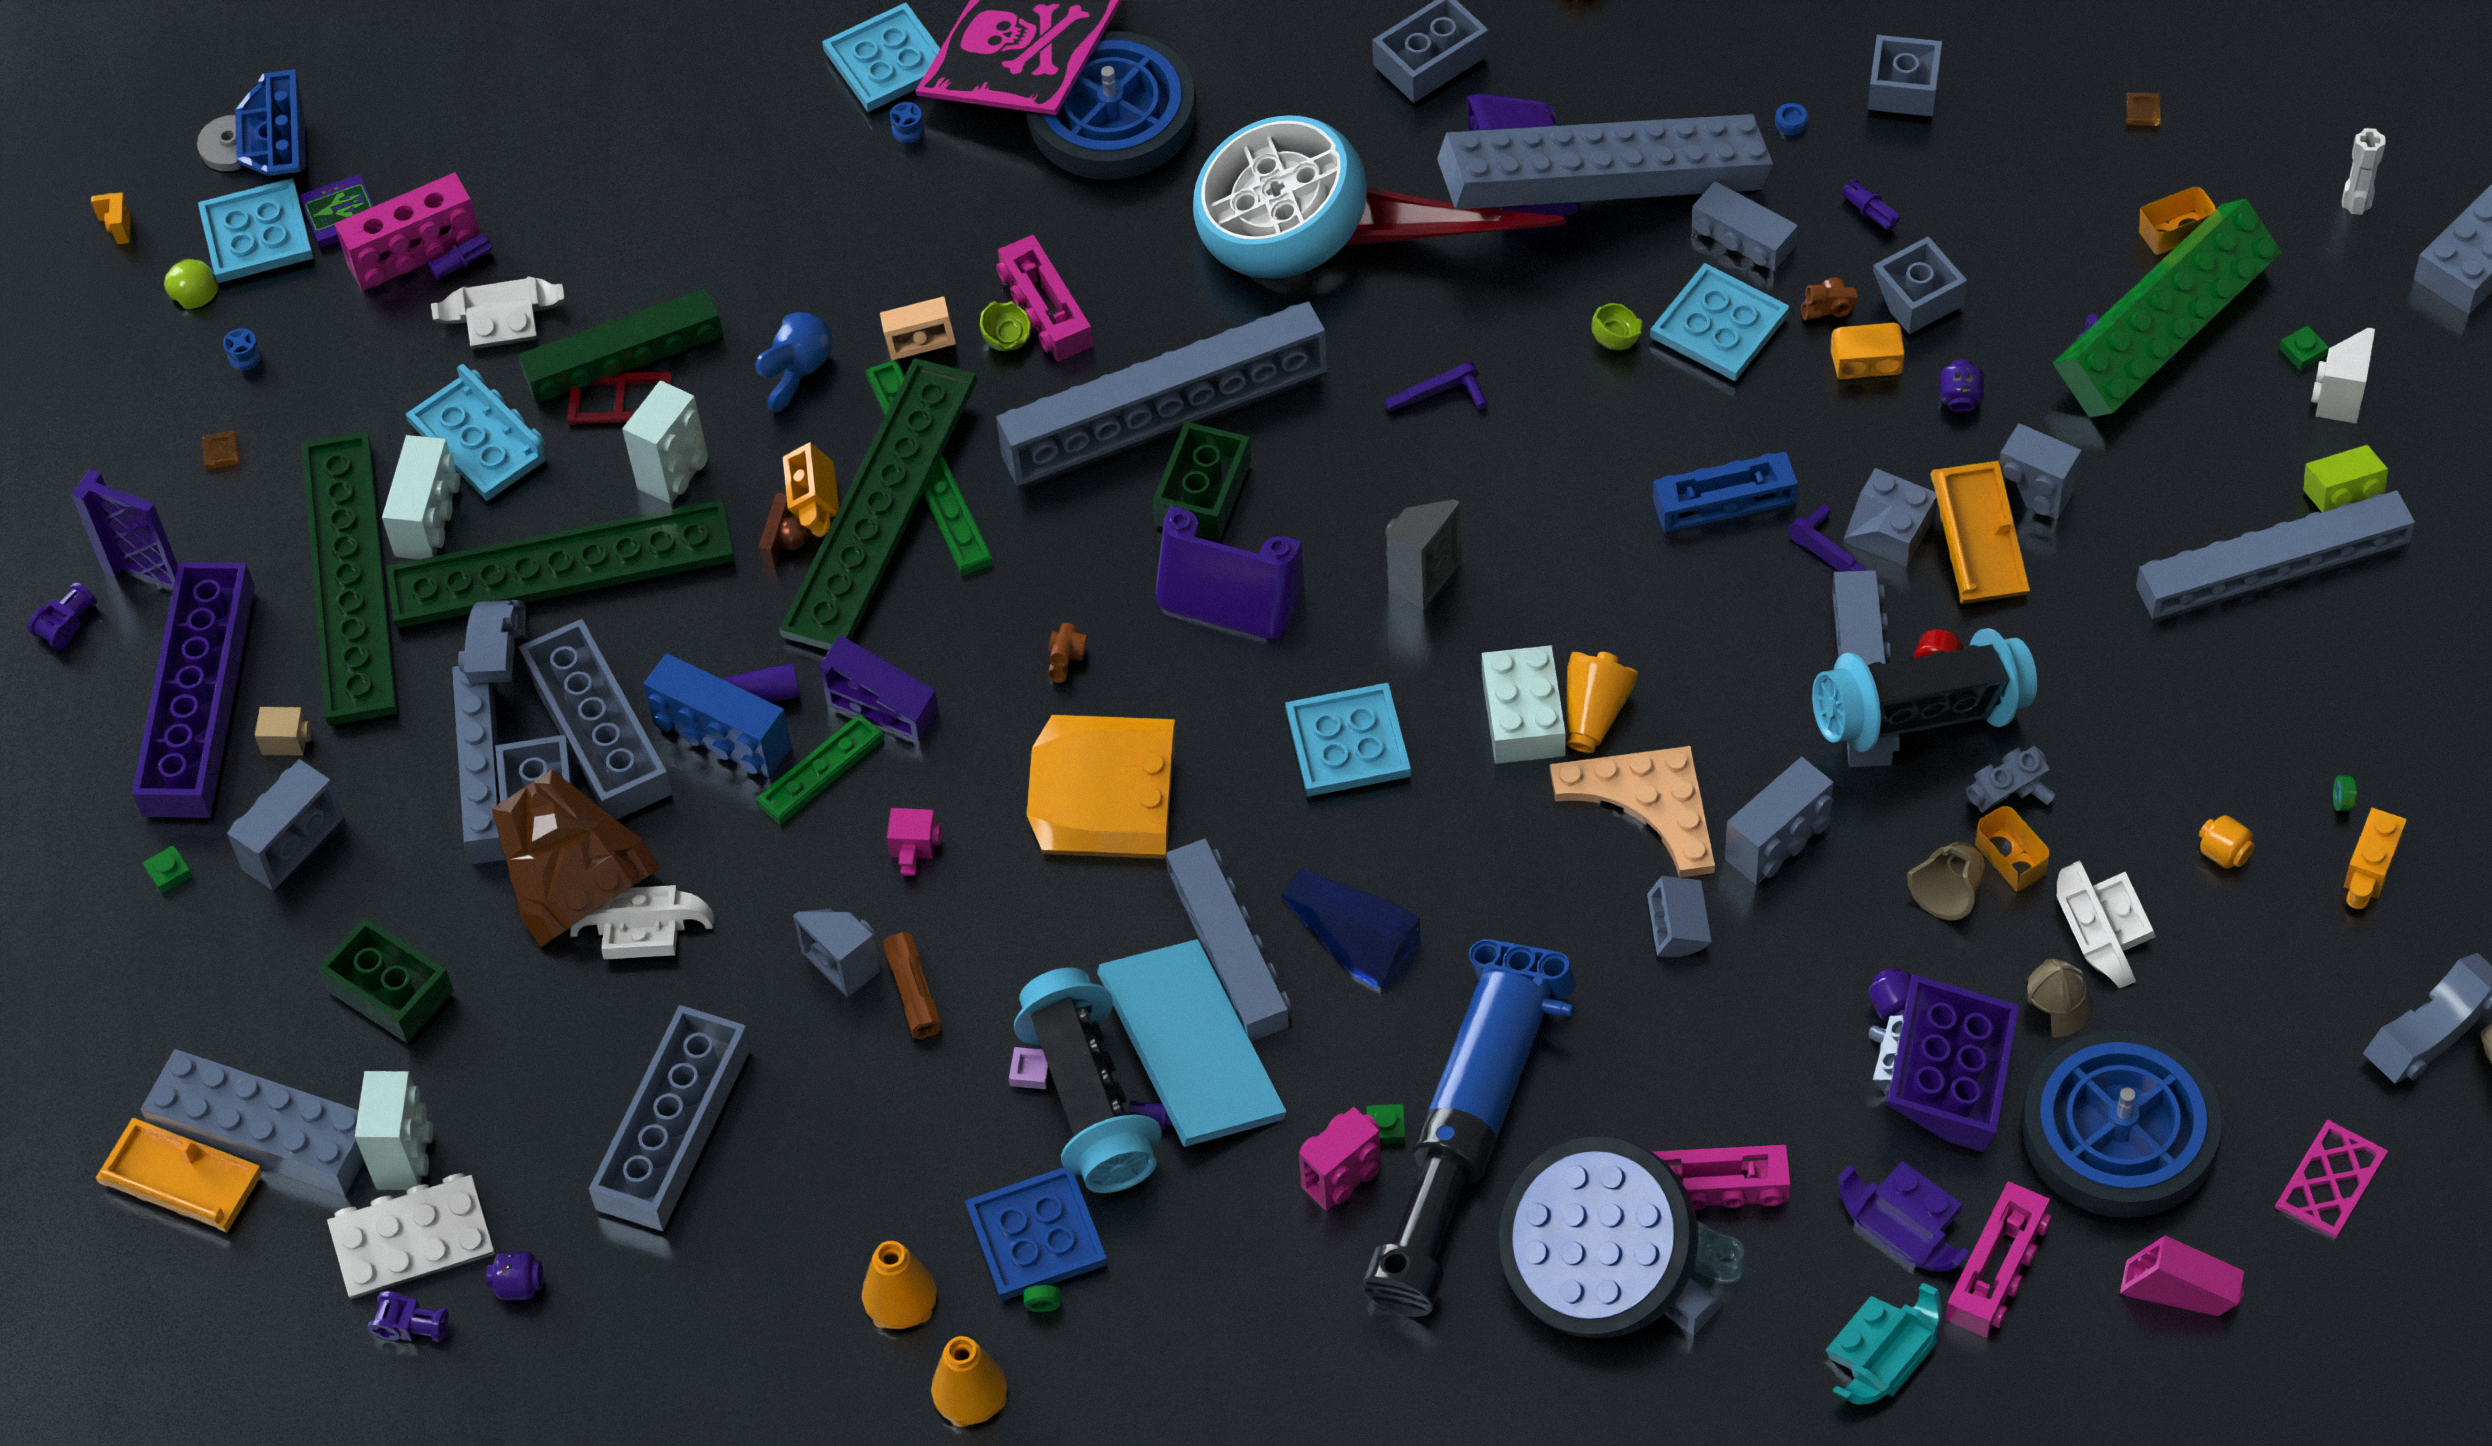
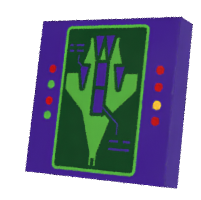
M360 174L298 195L320 248L340 241L334 223L374 207Z

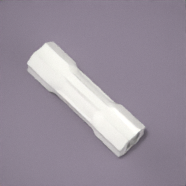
M2364 128L2361 133L2355 136L2352 150L2353 163L2349 180L2345 183L2342 196V207L2346 208L2351 214L2363 215L2372 206L2375 192L2374 180L2378 164L2382 161L2386 142L2385 136L2380 134L2377 129Z

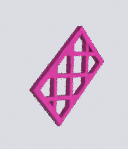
M2327 1120L2275 1204V1208L2336 1239L2386 1157L2388 1150L2333 1123L2331 1120ZM2331 1132L2342 1139L2344 1146L2324 1150L2322 1143L2328 1133ZM2366 1150L2376 1156L2370 1167L2360 1169L2354 1152ZM2347 1154L2353 1170L2333 1174L2328 1158ZM2321 1160L2326 1176L2306 1180L2304 1172L2311 1161ZM2356 1178L2358 1187L2352 1197L2342 1199L2337 1182ZM2329 1184L2335 1200L2315 1204L2310 1187ZM2302 1189L2308 1206L2297 1208L2287 1203L2293 1191ZM2338 1208L2341 1215L2333 1227L2321 1220L2320 1211Z

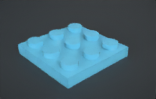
M906 2L822 41L823 50L868 112L916 90L940 51L937 43Z
M293 178L198 202L217 283L313 259Z
M1704 263L1652 326L1650 337L1736 381L1788 317L1790 306Z
M1389 683L1285 702L1286 713L1307 797L1411 777V768Z

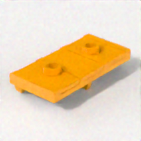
M1999 461L1932 470L1930 473L1931 480L1934 484L1940 518L1943 523L1950 552L1949 556L1960 594V603L1968 604L2028 594L2030 591Z
M132 1118L96 1176V1180L104 1186L115 1188L138 1197V1199L143 1201H149L175 1211L182 1216H188L228 1232L261 1177L262 1169L260 1165Z

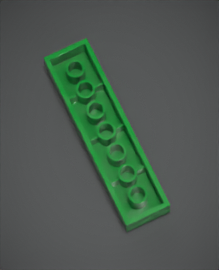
M2246 198L2221 204L2052 364L2088 417L2114 413L2282 252Z

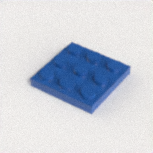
M1064 1167L965 1200L968 1214L1001 1301L1019 1296L1029 1287L1051 1285L1108 1265L1107 1257L1075 1174L1069 1173Z

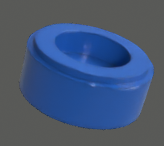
M1787 103L1780 106L1775 116L1776 128L1786 135L1802 133L1808 125L1807 110L1797 103Z

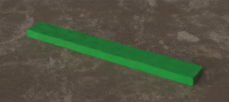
M897 360L865 370L866 378L885 416L905 378ZM941 455L922 495L961 576L993 565V558L943 455Z

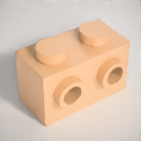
M944 296L880 312L891 361L956 344Z

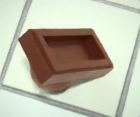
M783 493L775 495L758 546L762 565L765 568H776L782 547L788 550H796L804 546L808 540V528L800 524L799 518L792 517L793 513L788 510L787 495Z

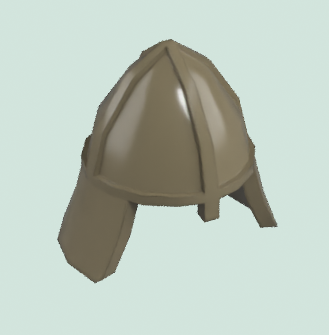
M1953 842L1945 847H1940L1932 853L1929 859L1907 873V884L1913 898L1925 911L1935 917L1945 920L1962 919L1971 912L1975 903L1976 893L1982 882V875L1985 869L1983 855L1969 843Z
M2047 959L2026 979L2028 983L2029 1004L2033 1003L2045 1013L2051 1014L2052 1036L2054 1038L2070 1036L2081 1030L2089 1021L2093 1007L2091 996L2086 988L2082 971L2067 961Z

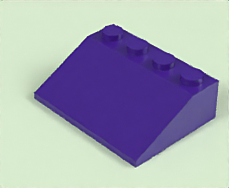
M1912 974L1886 1105L1947 1142L1984 1152L1997 1131L2019 1005Z

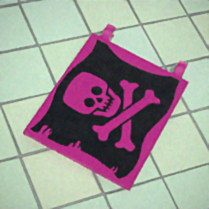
M970 0L915 90L916 95L1057 115L1122 0Z

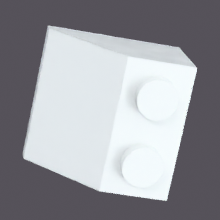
M2366 328L2329 348L2326 362L2319 361L2316 376L2317 382L2314 383L2311 402L2318 403L2315 417L2357 423L2367 380L2375 329Z

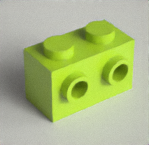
M2364 445L2306 463L2303 490L2321 512H2326L2339 508L2345 503H2356L2369 499L2378 493L2386 494L2388 468L2368 445Z

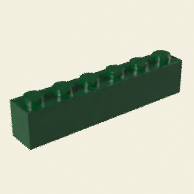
M704 288L520 353L518 357L523 376L535 402L539 403L570 392L572 387H586L593 383L592 380L606 375L614 377L620 373L648 365L651 362L674 354H679L682 351L712 342L724 336L719 314L707 289Z

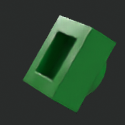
M2307 325L2282 339L2279 349L2301 371L2326 357L2329 347Z
M174 845L142 862L146 872L161 894L193 877L190 869Z
M1403 1104L1366 1106L1367 1114L1380 1127V1145L1405 1144Z

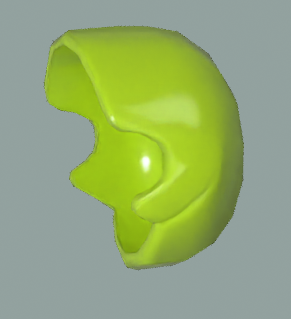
M184 259L173 265L165 276L164 286L170 299L178 301L185 309L204 306L218 292V283L213 271L201 260Z
M993 301L981 312L980 330L984 341L991 348L1003 352L1020 349L1029 340L1032 326L1027 312L1013 301L1008 303Z
M1608 303L1598 307L1592 318V333L1596 341L1607 349L1616 351L1628 349L1636 343L1642 333V320L1636 318L1635 314L1622 304Z

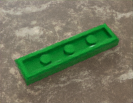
M859 713L756 798L757 806L781 826L884 740L883 732Z

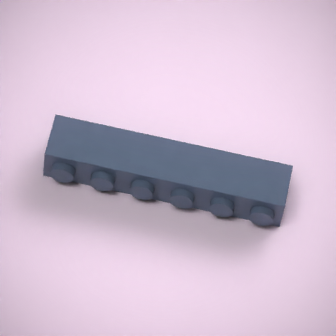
M1876 570L1834 572L1832 595L1838 658L1844 653H1855L1863 659L1867 666L1874 662L1890 663V643L1883 642V634H1887V614L1880 613V605H1884L1885 600L1884 585L1877 584ZM1899 734L1878 738L1875 746L1866 752L1854 750L1847 742L1849 767L1892 765L1893 751H1899Z
M459 666L452 667L464 844L471 865L506 860L492 813V808L500 804L495 745H498L494 683H470L464 672H460Z
M1206 838L1167 852V870L1249 1040L1252 1042L1289 1028L1288 1013L1292 1012L1291 1003L1286 992L1279 993L1276 987L1278 977L1272 963L1265 964L1262 957L1265 952L1258 934L1252 935L1248 928L1251 922L1244 905L1238 907L1234 899L1237 897V892L1230 877L1224 878L1221 872L1224 866L1218 850L1214 849L1211 851Z

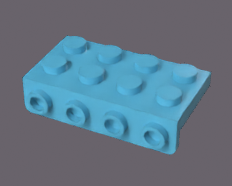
M461 364L457 367L459 378L407 412L406 417L407 421L422 437L446 439L450 453L454 454L455 470L488 501L546 461L542 447L545 445V441L535 428L530 430L525 425L524 419L516 409L510 410L505 405L502 396L497 390L492 389L490 391L485 386L482 376L475 369L470 371L464 364Z

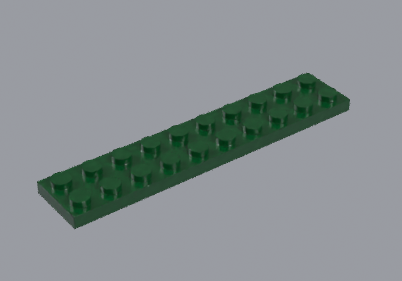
M916 358L913 359L779 629L781 637L830 650L839 634L851 641L978 382L976 374Z
M368 431L302 442L322 686L327 724L329 726L397 714L371 441Z
M722 499L388 565L386 569L393 619L397 629L470 614L474 604L477 602L521 600L527 603L734 562L735 560Z

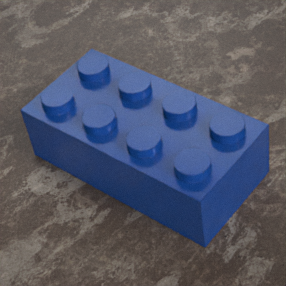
M668 653L664 655L643 683L652 720L658 728L666 732L671 730L681 735L688 743L694 746L701 745L706 747L717 757L723 760L730 759L740 764L749 773H759L770 778L792 748L783 708Z

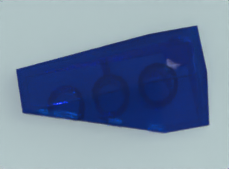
M1302 869L1297 872L1280 894L1284 903L1305 926L1310 927L1321 938L1322 944L1329 952L1332 951L1342 961L1343 967L1350 975L1380 992L1421 939L1420 917L1383 897Z

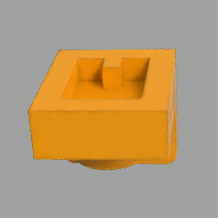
M123 192L92 196L91 204L98 220L105 221L107 232H112L117 244L130 243L131 211Z

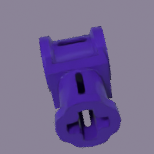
M78 582L70 586L71 591L60 602L52 598L45 607L37 609L28 621V632L33 636L43 637L56 650L64 648L71 641L73 634L81 626L78 617L88 607H94L97 604L95 596Z
M390 1291L379 1293L377 1298L379 1307L375 1319L371 1320L368 1325V1331L378 1338L392 1341L398 1339L412 1341L414 1334L430 1336L437 1342H441L444 1339L449 1319L447 1308H440L438 1311L420 1308L417 1299L407 1298L399 1293Z

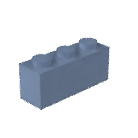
M1716 181L1712 183L1692 206V228L1696 229L1700 234L1709 236L1724 244L1729 250L1737 251L1750 258L1757 265L1765 266L1772 271H1775L1796 247L1797 224Z

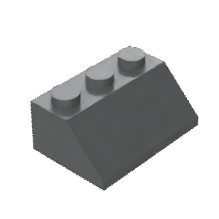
M1455 499L1407 507L1398 518H1393L1388 523L1385 530L1388 562L1386 575L1388 576L1389 592L1422 610L1425 609L1461 563L1460 502Z

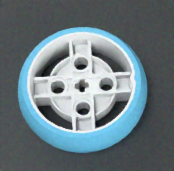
M1290 115L1257 121L1229 136L1213 151L1205 162L1198 176L1193 198L1194 220L1199 236L1214 257L1238 273L1257 278L1276 279L1307 272L1334 256L1355 232L1366 204V175L1357 151L1340 132L1328 124L1308 117Z

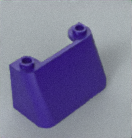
M1482 93L1467 96V131L1554 126L1556 123L1552 106H1546L1543 100ZM1578 202L1500 207V210L1564 216L1578 213Z
M1170 506L1164 519L1155 591L1158 606L1162 610L1264 639H1275L1282 636L1290 624L1304 591L1301 541L1276 536L1264 543L1259 554L1195 537L1198 532L1197 517L1190 511Z

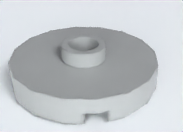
M226 115L214 119L204 126L198 135L197 147L200 156L205 164L212 169L218 171L241 169L240 164L236 160L235 115Z

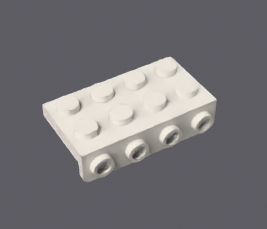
M464 1173L453 1174L442 1180L443 1184L430 1188L427 1184L418 1185L406 1191L407 1195L395 1199L392 1196L379 1197L371 1201V1206L359 1210L356 1207L344 1208L335 1212L334 1218L327 1219L350 1299L495 1255L472 1175L464 1176Z

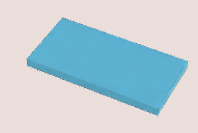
M1198 939L1099 964L1097 973L1104 987L1110 992L1113 1006L1184 1147L1284 1120L1286 1110Z

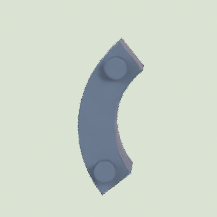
M486 601L474 604L467 626L465 651H459L458 655L459 670L464 672L470 683L512 682L515 650L514 639L525 638L526 605L523 601Z
M2475 953L2459 959L2441 982L2429 993V997L2432 999L2431 1002L2425 1003L2416 1012L2410 1009L2395 1021L2381 1027L2363 1052L2394 1083L2408 1077L2411 1080L2419 1077L2432 1060L2462 1037L2486 1011L2492 1012V965L2480 954Z

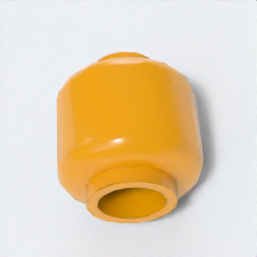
M2223 815L2215 821L2209 819L2199 832V837L2202 838L2200 844L2201 853L2225 869H2230L2234 866L2241 867L2249 859L2255 848V844L2252 842V831L2227 815Z

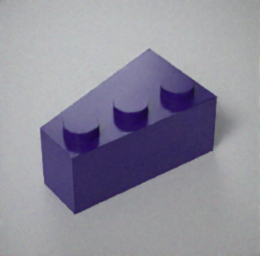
M840 634L819 665L827 705L854 716L860 713L871 723L916 741L921 739L939 710L936 692L929 685L913 678Z

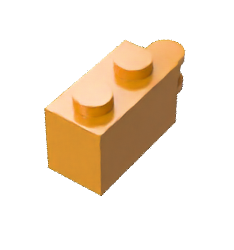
M809 442L783 456L788 510L799 518L802 526L809 528L815 536L822 537L830 528V519L835 517L839 510L835 465L833 460Z
M2371 808L2350 861L2343 886L2349 889L2347 903L2350 907L2363 909L2368 905L2371 897L2379 899L2401 842L2407 819Z

